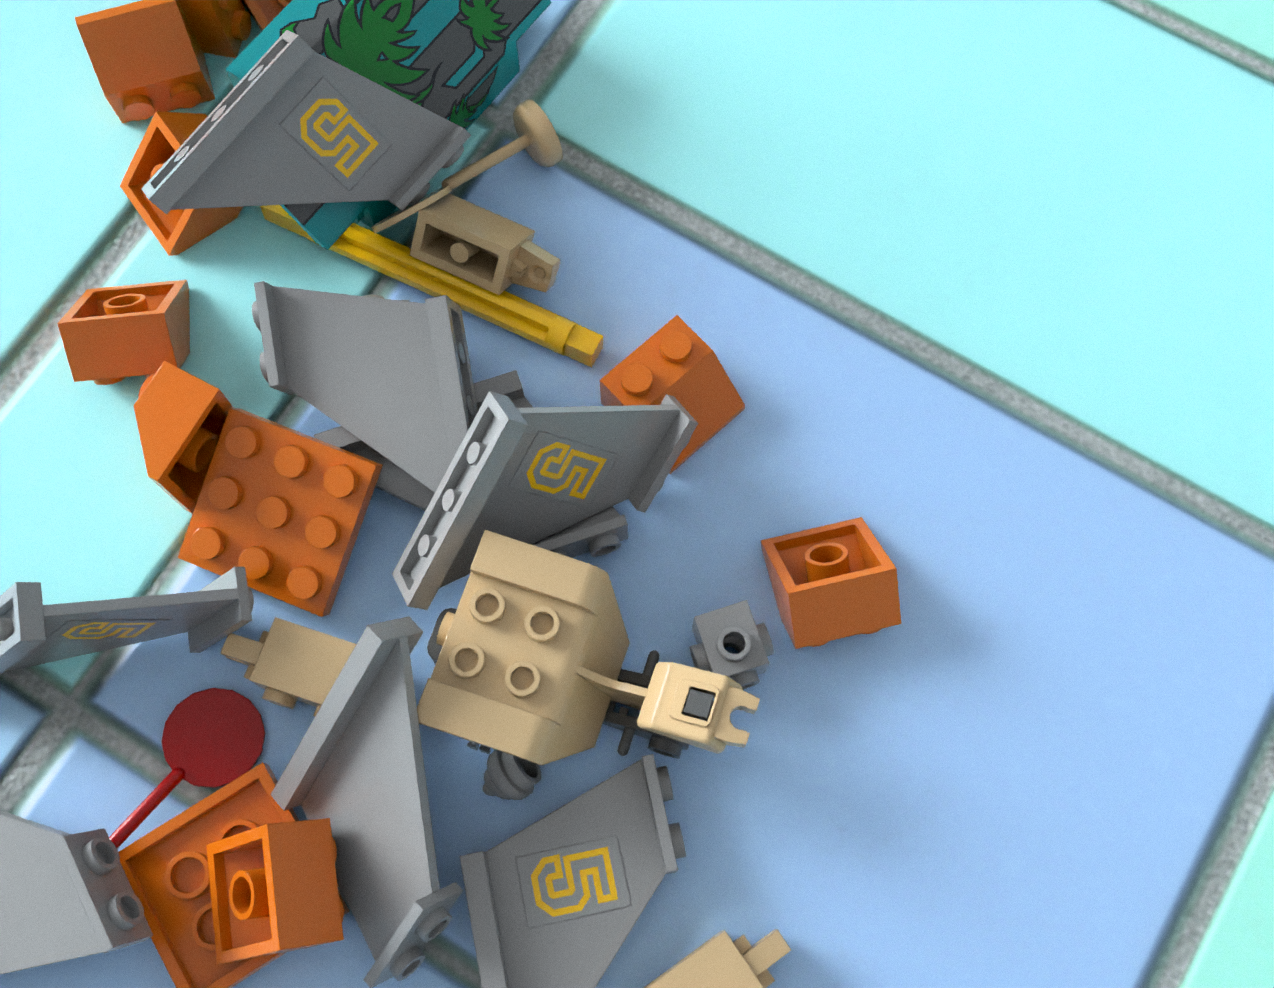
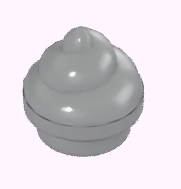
M494 750L487 759L483 792L489 796H498L502 799L522 800L533 792L534 785L541 780L540 767L522 758Z

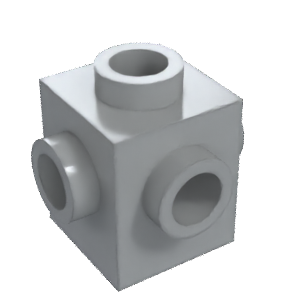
M747 600L695 616L692 631L697 644L690 646V653L695 668L728 676L739 683L743 690L760 683L758 675L766 671L769 665L767 656L773 655L774 650L765 624H755ZM732 647L738 651V654H731L725 648Z

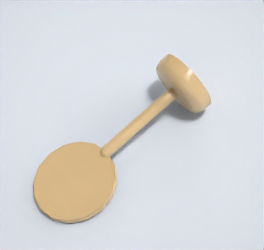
M527 99L518 104L513 112V122L519 138L444 179L441 188L424 196L418 203L412 206L407 205L403 211L398 210L371 227L374 233L380 232L422 210L450 193L452 189L523 149L540 166L552 167L561 162L563 159L562 147L547 115L533 100Z

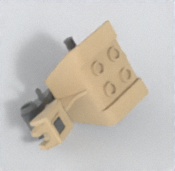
M484 530L470 567L471 573L457 609L448 608L440 613L429 639L427 650L429 656L434 661L435 667L431 678H428L417 706L419 724L469 740L467 746L474 750H478L479 747L481 752L490 754V749L492 748L540 766L595 747L602 724L623 731L617 749L618 754L621 756L627 755L634 735L649 739L648 749L677 759L680 758L682 749L687 750L689 745L716 754L722 753L726 745L742 748L746 746L750 733L735 728L731 724L730 714L735 710H743L754 714L757 711L760 699L744 691L739 683L728 676L675 662H658L660 655L655 650L649 653L642 674L621 669L630 642L609 574L606 571L592 564ZM616 702L640 710L638 718L627 716L629 709L620 707L619 713L613 712Z

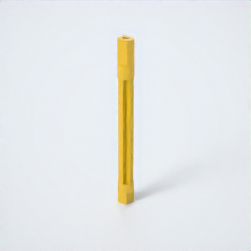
M280 205L260 206L265 220L316 243ZM352 223L329 248L333 252L433 297L447 295L462 310L589 367L593 366L603 349V335L509 292L504 291L497 295L410 256L411 248L355 223Z

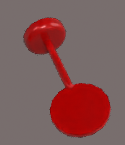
M210 688L195 692L176 705L165 722L161 740L165 761L172 771L109 837L110 841L117 849L182 780L197 787L218 788L229 784L254 767L263 751L265 729L261 714L248 698L233 690Z

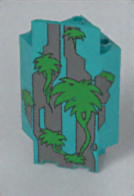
M292 0L225 70L233 87H235L286 30L298 34L315 52L468 130L520 72L517 41L552 2L550 0ZM387 200L280 205L316 243L326 250L338 240L352 223L358 224L362 221L371 228L397 209L396 206Z

